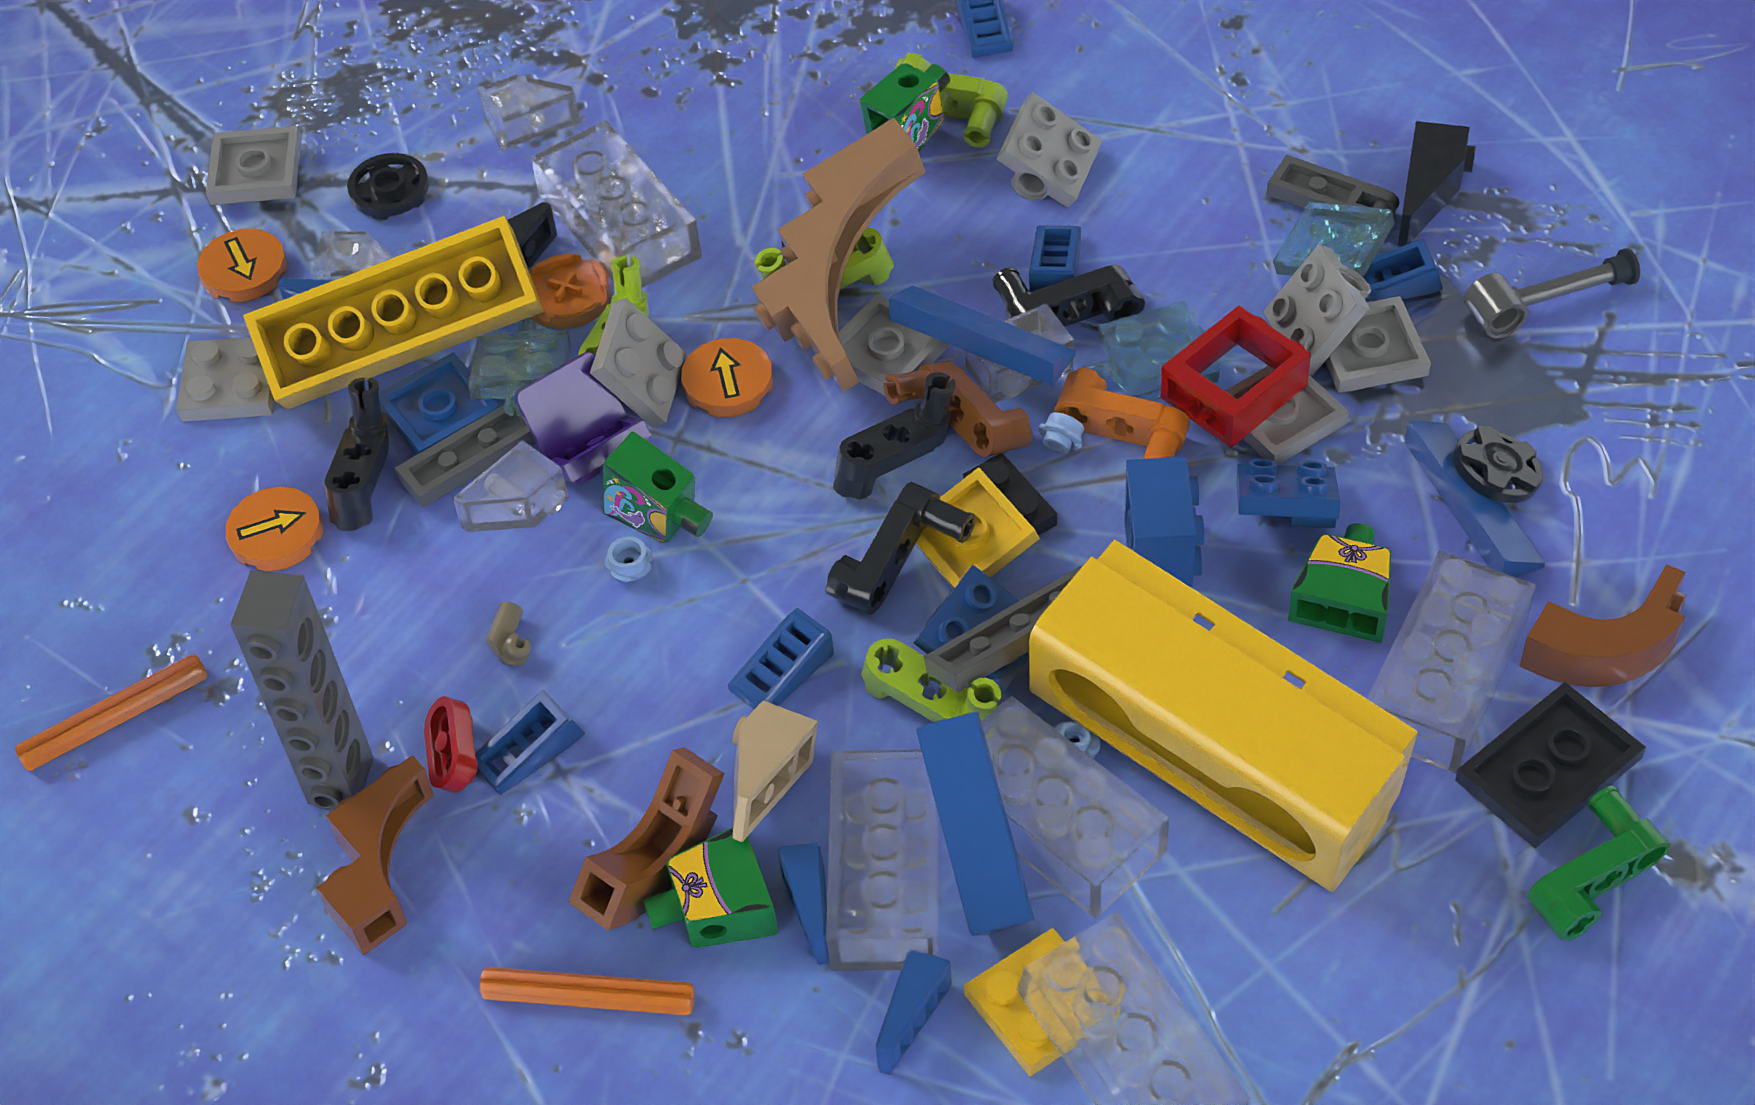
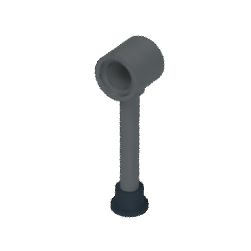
M1625 248L1619 250L1616 256L1605 259L1602 265L1522 289H1518L1515 286L1511 287L1502 274L1490 273L1480 277L1470 285L1464 295V302L1489 337L1494 339L1503 338L1514 333L1524 324L1528 317L1526 306L1607 282L1610 285L1623 282L1628 285L1635 284L1640 278V265L1634 252Z

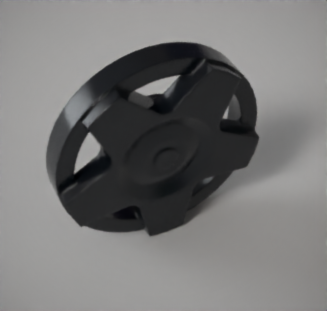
M402 153L380 154L365 160L352 171L347 182L348 194L354 207L360 212L378 220H387L390 216H396L414 207H420L426 199L429 188V179L424 165L418 159ZM389 165H403V167L396 169L391 168ZM369 172L370 179L368 181L359 183V181ZM420 180L419 186H415V184Z
M1478 426L1475 430L1465 433L1453 452L1454 464L1460 476L1476 491L1497 501L1507 503L1526 501L1536 493L1543 480V471L1536 458L1537 452L1527 441L1520 442L1508 434L1494 430L1492 426ZM1472 467L1477 468V470H1478V472L1480 473L1481 476H1479V475L1472 469ZM1507 484H1513L1521 489L1512 490L1505 489Z

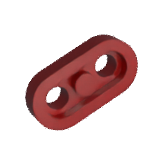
M447 696L438 698L432 704L425 719L424 738L428 776L433 787L458 793L475 778L478 761L475 757L472 733L473 720L469 707L465 702Z

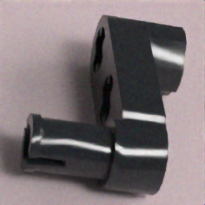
M1120 265L1105 266L1033 292L1028 290L1020 277L1019 271L1013 267L1000 270L992 280L994 289L998 291L1007 306L1006 314L1012 325L1036 335H1043L1103 313L1109 322H1114L1119 326L1132 322L1145 307L1144 298L1125 269Z
M941 372L929 374L925 380L922 401L915 409L910 408L844 439L839 446L836 460L834 490L842 497H852L858 500L867 498L872 494L876 478L914 461L945 442L951 421L949 406L952 394L956 388L955 380L952 379L948 383L950 376Z
M365 377L355 379L348 385L353 416L349 420V427L343 433L325 477L324 485L330 522L335 524L338 530L355 531L362 526L370 524L372 521L371 497L389 452L387 417L381 412L379 383L373 378L368 379L369 390L367 391L365 388Z
M912 481L907 483L896 501H894L862 561L860 562L844 555L834 563L828 574L825 588L826 594L867 614H874L886 599L924 528L929 526L955 538L958 542L964 543L974 529L976 523L975 514L940 500L939 494Z

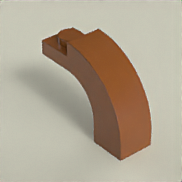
M1666 564L1645 602L1636 611L1620 618H1589L1548 601L1526 638L1519 666L1553 681L1587 687L1617 685L1632 681L1649 673L1659 666L1676 646L1685 616L1680 613L1686 602L1687 595L1681 593L1680 589L1686 572Z
M685 747L672 750L652 802L640 822L627 837L614 847L585 858L568 903L608 931L625 925L645 913L644 898L666 892L672 887L666 862L671 857L706 841L718 816L710 809L725 773Z

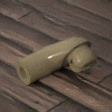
M502 602L489 630L486 642L500 662L508 666H519L527 661L531 652V644L528 638L523 641L519 637V633H516L523 610L512 602Z

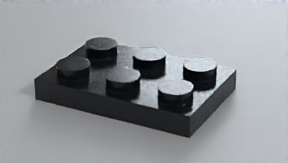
M1564 682L1459 767L1455 781L1536 849L1588 805L1590 799L1596 793L1613 784L1643 758L1646 746Z

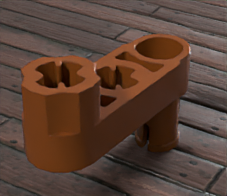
M951 361L925 364L918 371L889 374L885 378L887 383H884L883 387L887 400L891 404H900L901 402L921 399L923 397L925 380L929 374L935 372L948 374L950 376L948 383L952 379L956 383L949 406L951 413L950 425L981 457L998 455L1027 447L1032 440L1029 417L1024 410L1016 408L1001 411L974 381Z

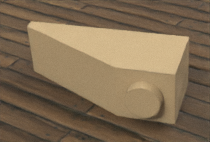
M762 701L748 717L742 716L732 738L733 745L737 746L734 766L733 839L743 842L813 763L818 727L817 720L766 701Z

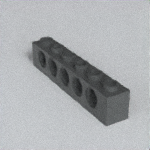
M250 571L230 625L307 803L324 810H334L342 800L356 795L364 789L374 756L305 577L303 575Z

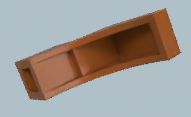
M413 755L399 765L385 770L379 779L356 795L342 800L336 809L326 815L337 843L353 862L333 871L327 880L316 888L329 916L363 956L407 925L399 901L390 887L389 869L391 856L396 841L406 823L424 803L434 796L425 768Z

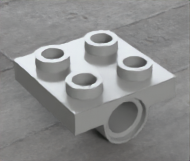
M1032 92L1023 101L997 160L1015 172L1011 183L1014 191L1021 197L1036 201L1042 200L1049 195L1068 208L1077 200L1103 140Z
M1318 244L1263 312L1272 328L1290 340L1297 341L1305 350L1311 353L1309 375L1313 376L1370 309L1365 299L1371 293V288L1360 274L1342 265L1332 248Z

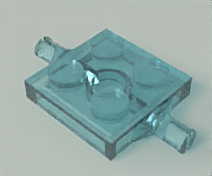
M1185 301L1099 325L1098 337L1106 352V361L1082 366L1081 368H1089L1096 371L1104 380L1112 378L1123 388L1127 396L1155 401L1161 399V366L1205 331L1195 322ZM1216 362L1201 373L1202 376L1213 383L1219 382L1220 369Z
M524 319L518 324L517 334L493 332L486 336H478L468 382L471 400L504 399V411L508 415L514 416V409H516V415L519 416L521 412L514 399L515 393L522 387L569 362L571 349L569 330L554 331L546 328L537 330V325L534 321L528 319L526 327Z

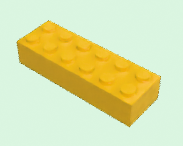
M502 216L243 315L274 401L288 410L346 388L355 379L365 377V380L537 315L544 312L514 231L506 217Z

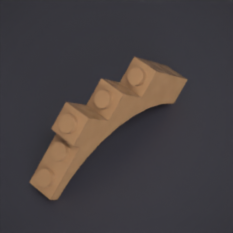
M892 118L803 173L810 190L804 196L811 209L777 229L785 246L780 251L787 265L752 286L759 302L753 309L767 331L775 328L784 342L795 337L804 351L811 347L815 352L811 359L823 379L827 381L833 377L843 392L859 383L849 358L842 347L838 332L837 300L844 269L857 241L873 218L900 191L926 173L916 144L895 118Z

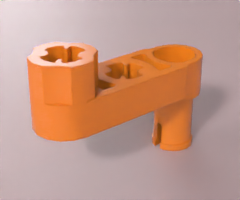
M1079 367L1076 371L1068 373L1054 412L1063 413L1078 420L1083 425L1085 433L1147 446L1143 459L1174 457L1175 452L1182 449L1190 426V419L1184 412L1174 407L1165 406L1163 403L1106 391L1108 387L1106 380L1101 378L1092 369Z

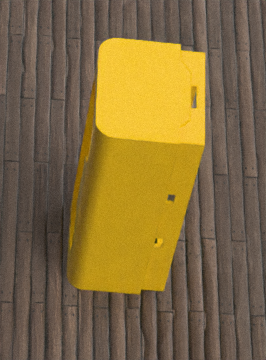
M1115 539L1098 559L1091 556L1040 616L1029 639V690L1031 693L1330 892H1333L1340 885L1385 825L1389 811L1400 794L1418 734L1417 730ZM1199 615L1214 626L1209 631L1193 621L1194 618ZM1287 672L1305 683L1301 689L1284 679Z

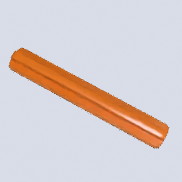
M190 654L20 742L15 747L16 754L23 767L27 771H32L201 683L208 677L206 669L196 654Z
M487 967L482 971L479 984L481 996L487 1000L676 1015L691 1014L695 1002L693 984L679 981Z

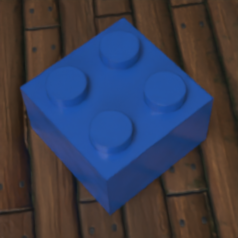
M1186 457L1126 460L1124 525L1127 547L1192 588L1193 576L1202 575L1200 546L1204 545L1203 516L1196 515V509L1193 507L1199 506L1198 477L1189 476Z

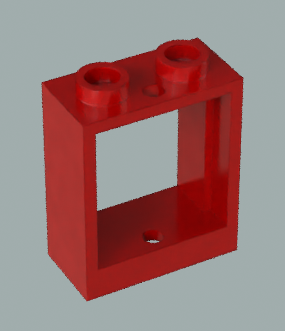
M1238 305L1161 366L1160 398L1172 407L1184 412L1189 419L1232 448L1308 385L1311 353L1305 350L1297 341L1290 340L1269 326L1263 318L1254 316ZM1236 345H1239L1274 369L1238 400L1201 375L1204 370Z

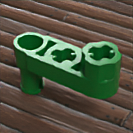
M1614 785L1605 787L1590 799L1588 808L1591 812L1595 813L1615 838L1549 872L1539 879L1527 894V899L1560 940L1571 941L1578 938L1599 920L1601 910L1594 903V898L1652 867L1670 849V843L1648 818L1641 819Z

